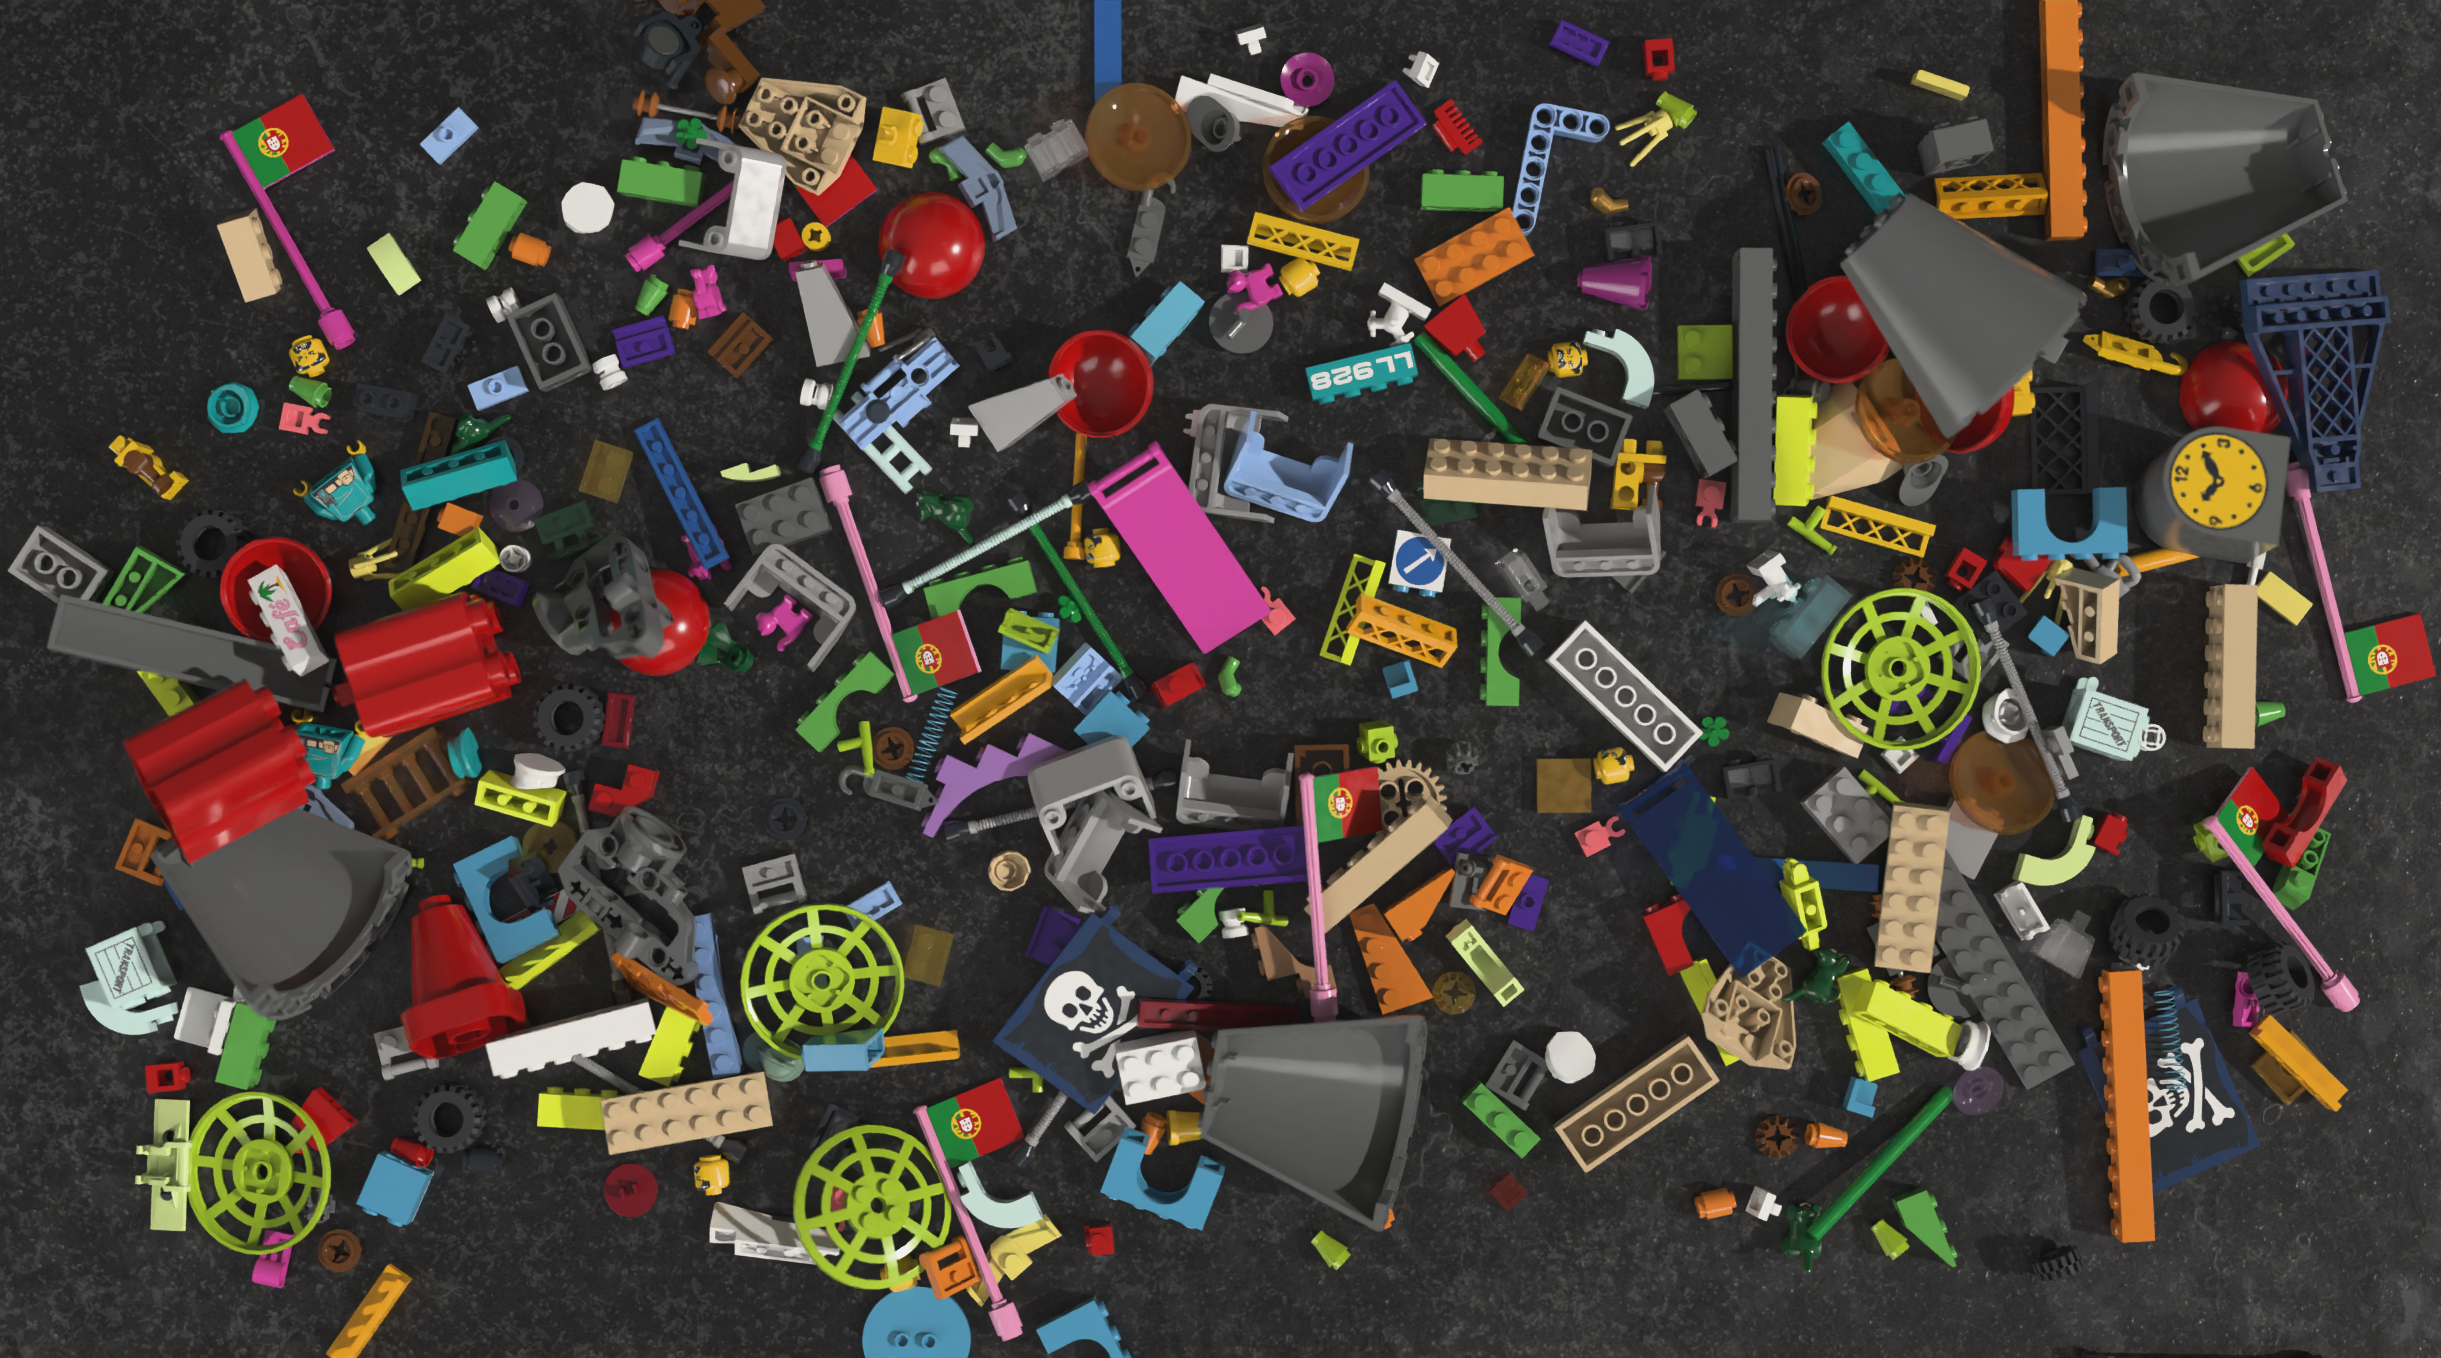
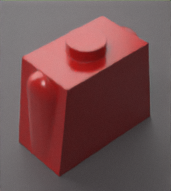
M2006 536L1998 546L2000 552L1992 564L1999 574L2012 582L2020 591L2026 593L2030 592L2052 560H2048V555H2038V560L2021 561V556H2013L2012 536Z

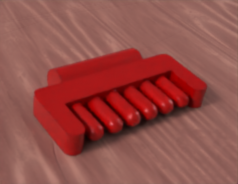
M1449 100L1434 111V116L1438 122L1432 127L1450 152L1458 148L1462 155H1467L1481 145L1482 139H1476V133L1469 136L1474 131L1473 128L1466 130L1470 126L1469 123L1466 122L1460 126L1466 121L1465 117L1453 123L1462 116V113L1457 112L1451 116L1458 110V107L1454 106L1451 108L1454 105V101Z

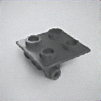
M1457 853L1449 907L1487 911L1486 908L1481 909L1471 904L1469 898L1478 891L1492 868L1493 857Z

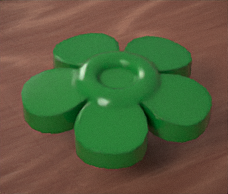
M693 118L689 126L687 120L679 121L678 128L680 132L676 134L677 142L682 144L687 141L689 149L697 148L698 143H696V139L707 138V132L704 129H700L702 122L697 118Z
M1069 594L1068 597L1060 596L1057 600L1058 605L1062 607L1058 611L1060 617L1063 619L1069 617L1073 623L1079 622L1083 612L1075 602L1076 600L1073 599L1072 594Z
M1709 716L1703 718L1702 725L1705 728L1700 729L1703 732L1699 737L1700 739L1705 740L1708 738L1710 746H1717L1719 738L1726 740L1729 737V730L1723 728L1726 725V720L1723 717H1716L1714 723L1713 719Z

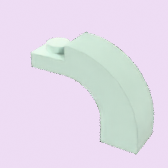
M1593 329L1592 332L1587 331L1584 334L1582 345L1614 355L1624 367L1626 381L1620 401L1643 409L1648 408L1654 389V372L1645 349L1632 336L1618 329L1613 332L1612 338H1608V333L1598 329Z
M99 980L80 986L83 999L91 1014L107 1028L122 1034L139 1035L157 1031L158 1024L174 1020L172 1015L181 1012L178 1002L148 1011L133 1008L122 1011L121 1007L111 1009Z
M971 1161L963 1163L958 1167L960 1170L957 1173L959 1182L963 1188L968 1187V1191L962 1193L960 1198L967 1209L981 1221L1001 1228H1018L1042 1219V1211L1032 1191L1010 1200L998 1199L985 1191Z

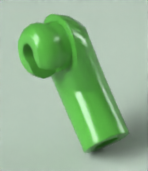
M994 142L985 151L989 157L1003 168L1019 166L1027 156L1025 150L1021 147L1003 151Z
M941 146L930 151L929 158L933 163H941L947 167L949 181L963 179L962 173L938 150Z
M1228 656L1218 674V680L1224 694L1236 697L1241 692V686L1236 683L1233 674L1240 661Z

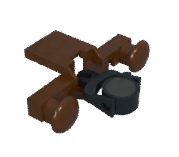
M657 0L666 11L640 22L634 32L637 38L641 36L637 45L640 58L650 67L666 69L665 72L669 76L665 78V83L672 89L680 87V80L693 59L696 58L699 51L707 49L710 53L707 59L714 66L707 71L705 76L707 90L717 102L731 104L735 101L736 92L740 94L752 87L760 74L725 33L762 13L766 6L761 0ZM705 2L717 15L706 31L704 30V22L695 16L700 5ZM684 46L686 53L679 56Z

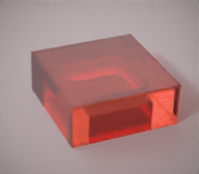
M1510 1172L1489 1189L1507 1212L1528 1194Z

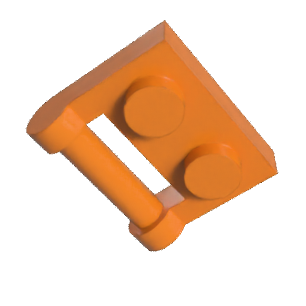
M135 818L115 869L154 885L162 886L165 879L158 868L155 866L153 873L146 871L151 859L150 855L153 853L159 838L161 837L167 841L171 834L167 829L140 818Z
M1496 855L1492 861V868L1478 891L1471 895L1469 902L1478 908H1486L1506 915L1533 870L1526 864Z
M963 1235L954 1238L951 1243L933 1252L927 1251L919 1256V1262L926 1269L936 1300L945 1299L981 1280L969 1243ZM955 1252L958 1253L960 1259L939 1269L937 1261Z

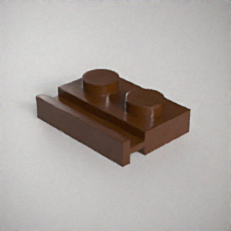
M742 312L707 352L738 379L773 338Z

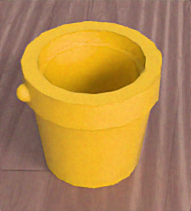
M1167 1110L1166 1132L1170 1146L1202 1139L1200 1137L1201 1128L1198 1127L1200 1112Z

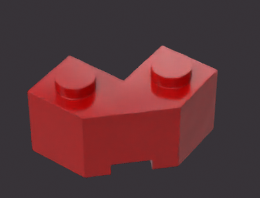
M629 764L622 789L603 783H595L588 810L616 817L619 816L626 806L636 807L653 797L660 771L636 764Z

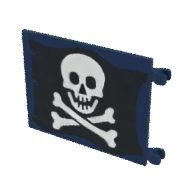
M1110 903L1101 918L1093 912L1090 913L992 1039V1042L1094 1115L1121 1082L1114 1044L1156 1036L1162 1030V1028H1142L1137 1026L1139 998L1185 1000L1194 989V986L1188 983L1187 980L1197 970L1195 963L1190 959H1186L1176 974L1112 927L1111 924L1121 913L1119 907L1114 903Z
M2171 986L2167 991H2174V993L2169 995L2175 996L2171 1001L2176 1003V1005L2171 1009L2177 1011L2172 1016L2178 1018L2173 1023H2177L2179 1026L2173 1030L2180 1032L2174 1037L2180 1038V1041L2175 1044L2181 1045V1048L2176 1050L2182 1052V1055L2177 1057L2181 1059H2162L2177 1056L2181 1053L2161 1052L2180 1047L2179 1045H2160L2179 1040L2178 1038H2159L2178 1033L2177 1031H2159L2177 1026L2176 1024H2158L2176 1019L2175 1017H2157L2171 1014L2175 1011L2166 1010L2144 1020L2153 1194L2261 1146L2196 998L2186 1001L2182 989L2177 986ZM2084 1025L2078 1031L2086 1046L2077 1050L2105 1114L2106 1111H2109L2108 1101L2104 1097V1085L2107 1084V1074L2104 1073L2102 1065L2103 1058L2106 1057V1048L2103 1047L2101 1040L2097 1041L2093 1028ZM2178 1062H2181V1063H2179V1064H2177V1065H2182V1066H2163V1065L2174 1064V1063H2178ZM2182 1069V1070H2180V1071H2178V1072H2183V1073H2185V1075L2182 1074V1073H2164V1072L2176 1071V1070ZM2183 1076V1077H2181V1078H2179V1079H2184V1080H2186V1082L2183 1081V1080H2165V1079L2177 1078V1077ZM2181 1083H2184L2182 1085L2187 1086L2186 1088L2180 1090L2166 1089V1086L2178 1085ZM2180 1086V1087H2171V1088H2168V1089H2177V1088H2183V1087H2182V1086Z

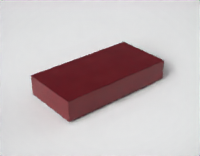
M608 692L601 740L602 746L629 749L636 695Z

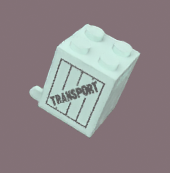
M2095 677L2088 679L2080 678L2075 689H2073L2062 723L2071 744L2115 760L2132 761L2133 757L2138 755L2141 747V742L2138 741L2141 731H2145L2149 723V716H2147L2149 709L2096 692L2099 682Z
M163 921L145 923L86 948L111 1009L121 1007L122 1011L129 1008L132 1009L146 1003L145 997L149 1000L171 992L170 986L177 984L157 937V933L165 929Z

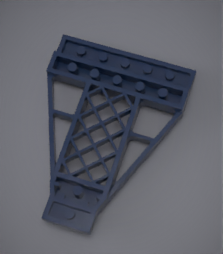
M2379 270L2240 280L2244 335L2286 434L2290 438V443L2300 467L2308 466L2310 493L2361 488L2359 457L2362 443L2360 430L2385 323H2391L2389 297L2381 296ZM2369 325L2371 331L2363 364H2355L2352 327ZM2317 329H2326V331L2322 335ZM2282 332L2284 334L2287 356L2286 370L2273 371L2259 338L2260 334ZM2332 334L2334 336V347L2328 342ZM2310 336L2317 341L2313 350L2306 344ZM2322 349L2329 354L2325 362L2318 356ZM2335 361L2337 375L2331 369V366ZM2313 363L2320 369L2315 377L2308 370ZM2355 369H2361L2358 387L2356 385ZM2276 375H2286L2289 379L2291 411ZM2325 375L2332 382L2327 389L2320 383ZM2337 388L2339 394V401L2333 396ZM2315 390L2322 396L2318 403L2311 398ZM2327 403L2334 408L2330 416L2323 411ZM2339 415L2341 418V428L2335 423ZM2317 417L2324 422L2320 431L2313 425ZM2329 430H2331L2336 435L2325 437Z

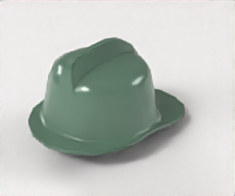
M757 1031L750 1034L744 1042L743 1056L748 1066L755 1071H764V1075L773 1080L781 1082L792 1081L804 1070L805 1062L777 1051L764 1041ZM785 1038L783 1041L790 1046L802 1049L797 1043L788 1038Z

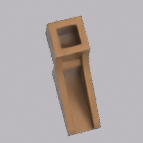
M1255 926L1256 933L1251 934L1254 950L1260 948L1262 959L1257 960L1261 976L1266 975L1269 981L1299 973L1300 977L1295 978L1299 994L1304 993L1305 998L1309 999V989L1314 988L1316 983L1315 966L1298 961L1266 926ZM1329 963L1327 964L1328 982H1330L1331 986L1336 987L1331 964Z

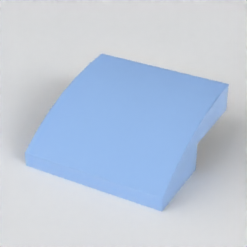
M1085 642L1052 677L1051 685L1087 716L1123 678Z

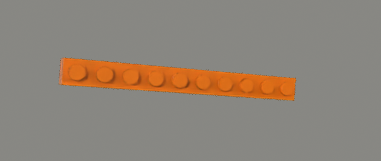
M2039 0L2043 177L2048 192L2044 214L2045 241L2078 240L2087 232V217H2083V206L2087 202V193L2082 187V179L2086 177V165L2082 163V152L2085 151V137L2081 136V126L2084 125L2085 113L2080 108V99L2084 96V84L2080 83L2083 57L2079 56V45L2082 44L2083 33L2082 29H2078V18H2081L2082 4L2078 0Z
M2136 968L2102 969V977H2099L2098 985L2100 992L2103 993V1004H2100V1016L2104 1020L2105 1028L2101 1032V1041L2103 1047L2106 1048V1057L2103 1058L2102 1065L2104 1073L2107 1074V1084L2104 1085V1097L2108 1101L2109 1109L2105 1113L2106 1126L2110 1129V1138L2107 1139L2106 1146L2108 1154L2111 1155L2108 1177L2112 1182L2113 1192L2109 1194L2110 1206L2114 1209V1219H2111L2110 1223L2111 1232L2122 1243L2155 1241L2142 970Z

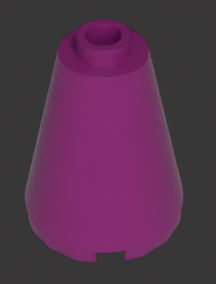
M1651 256L1585 265L1583 271L1579 270L1577 285L1582 287L1583 293L1639 310H1647L1649 299L1645 298V294L1651 291Z

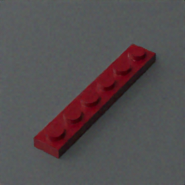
M1139 998L1136 1024L1142 1028L1207 1031L1298 1024L1299 1008L1295 1005Z

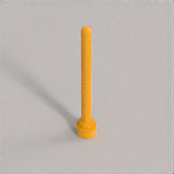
M1078 432L1076 433L1073 486L1084 480L1087 436ZM1083 504L1072 506L1070 542H1067V547H1064L1065 559H1085V548H1083V543L1081 542Z

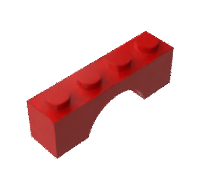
M2315 756L2302 778V791L2294 811L2285 821L2281 823L2275 822L2262 843L2269 859L2294 869L2347 782L2339 764Z

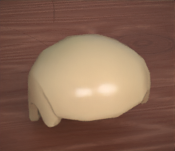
M1011 850L999 852L993 857L988 867L990 881L994 886L1004 891H1013L1023 886L1031 872L1027 859L1019 852Z

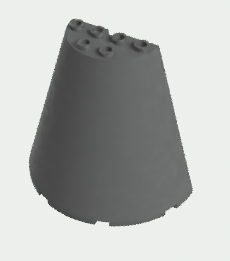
M2133 73L2125 80L2118 91L2121 96L2119 102L2112 103L2103 142V166L2109 165L2110 181L2104 183L2110 216L2120 242H2127L2134 253L2129 256L2130 259L2146 276L2160 284H2174L2178 286L2191 283L2348 201L2346 188L2339 173L2338 162L2335 158H2331L2328 153L2331 147V138L2327 133L2324 115L2316 99L2144 73Z
M1899 192L1888 202V210L1884 208L1873 219L1875 221L1874 226L1870 224L1860 233V242L1855 241L1845 250L1847 256L1840 265L1940 430L1949 438L1967 426L1978 411L1982 414L1996 403L2034 367L2033 362L2038 357L2046 355L2079 316L2080 313L2077 309L2085 306L2087 296L2077 287L1913 194L1906 193L1902 195Z
M298 808L191 864L187 863L172 836L166 842L158 845L150 855L248 1006L260 1017L265 1016L268 1020L288 1019L311 1009L312 1006L309 1002L318 996L324 999L329 997L364 964L371 955V952L368 950L369 946L376 940V937L382 940L395 920L409 887V884L404 881L405 875L408 876L412 871L411 853L406 849Z
M1409 1015L1221 1029L1215 1032L1212 1039V1048L1215 1049L1214 1059L1209 1060L1207 1075H1211L1210 1085H1206L1204 1088L1202 1101L1206 1102L1205 1111H1201L1198 1119V1127L1201 1128L1200 1137L1364 1225L1382 1232L1389 1218V1209L1393 1208L1408 1155L1406 1153L1408 1140L1413 1133L1423 1073H1421L1422 1062L1425 1060L1427 1022L1424 1021L1425 1017Z

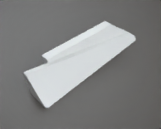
M1210 74L1207 84L1181 76L1173 105L1175 111L1187 112L1189 104L1195 98L1210 96L1229 112L1233 113L1239 121L1296 130L1303 129L1309 111L1307 108L1295 105L1294 101L1214 74Z
M721 1202L714 1204L710 1224V1243L735 1244V1255L816 1265L801 1244L795 1223L772 1220L771 1215ZM820 1228L809 1230L813 1242L823 1256L827 1254L839 1255L840 1249L832 1241L827 1230Z

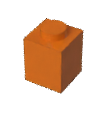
M447 503L446 507L443 506L438 514L437 521L440 522L438 528L462 537L479 527L483 516L457 505Z

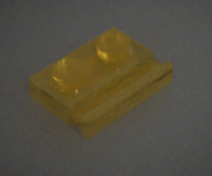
M595 440L579 491L618 503L634 452Z
M916 924L904 967V977L940 987L955 934Z

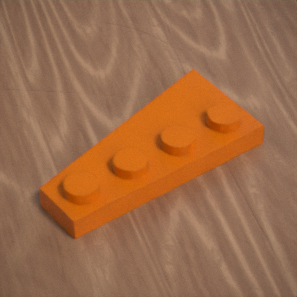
M1372 903L1352 910L1349 916L1382 1015L1434 998L1375 904Z
M618 951L612 956L611 960L634 990L706 1027L714 1019L707 1010L709 1008L708 1004L701 998L690 996L683 989L674 986L634 960L621 955Z

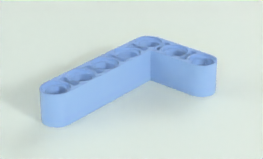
M1540 104L1534 109L1530 117L1512 206L1515 218L1525 217L1529 221V227L1521 229L1525 236L1532 231L1536 222L1553 135L1588 142L1602 141L1609 131V121L1605 116L1552 104ZM1546 112L1550 116V122L1547 124L1540 123L1537 120V113ZM1566 117L1573 118L1577 123V127L1574 129L1566 128L1563 124V119ZM1593 122L1599 123L1603 128V133L1593 134L1590 131L1589 125ZM1534 138L1542 139L1545 143V148L1542 150L1534 149L1531 145V140ZM1529 164L1537 165L1540 174L1538 176H1530L1526 172V166ZM1525 190L1531 191L1534 194V201L1531 203L1524 202L1521 199V192Z

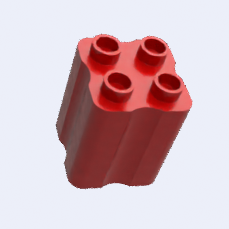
M460 592L335 634L338 652L353 691L361 723L369 738L379 736L389 738L512 697L511 685L520 683L521 675L511 652L502 654L500 650L498 651L494 634L504 631V622L494 600L485 602L479 595L473 594L468 596L467 593Z
M243 679L123 740L144 792L188 864L207 856L309 802L304 787L316 782V779L303 756L306 754L305 747L293 726L284 727L278 717L281 715L280 708L266 685L253 691L247 680Z

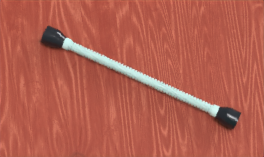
M1087 478L1080 481L1067 494L1061 496L1060 500L1055 501L1054 504L1051 503L1045 509L1042 508L1039 512L1036 511V514L1033 513L1030 517L1027 516L1021 522L1018 521L1015 525L1012 524L999 533L990 536V538L988 537L981 541V543L975 544L972 548L964 550L963 553L955 555L954 558L951 557V559L942 562L939 566L931 568L930 571L927 570L921 576L918 575L915 579L913 578L912 581L906 580L902 583L890 584L879 590L882 601L888 609H891L900 604L908 594L914 592L915 588H918L921 584L924 585L943 573L952 570V568L954 569L961 565V563L963 564L967 560L976 557V555L978 556L985 552V550L991 549L994 545L1002 543L1003 540L1011 538L1012 535L1015 536L1021 530L1024 531L1027 527L1030 528V525L1033 526L1036 522L1039 523V520L1042 521L1045 517L1048 518L1051 514L1054 515V512L1057 513L1060 509L1063 510L1073 505L1085 504L1095 499L1087 487V484L1090 482Z

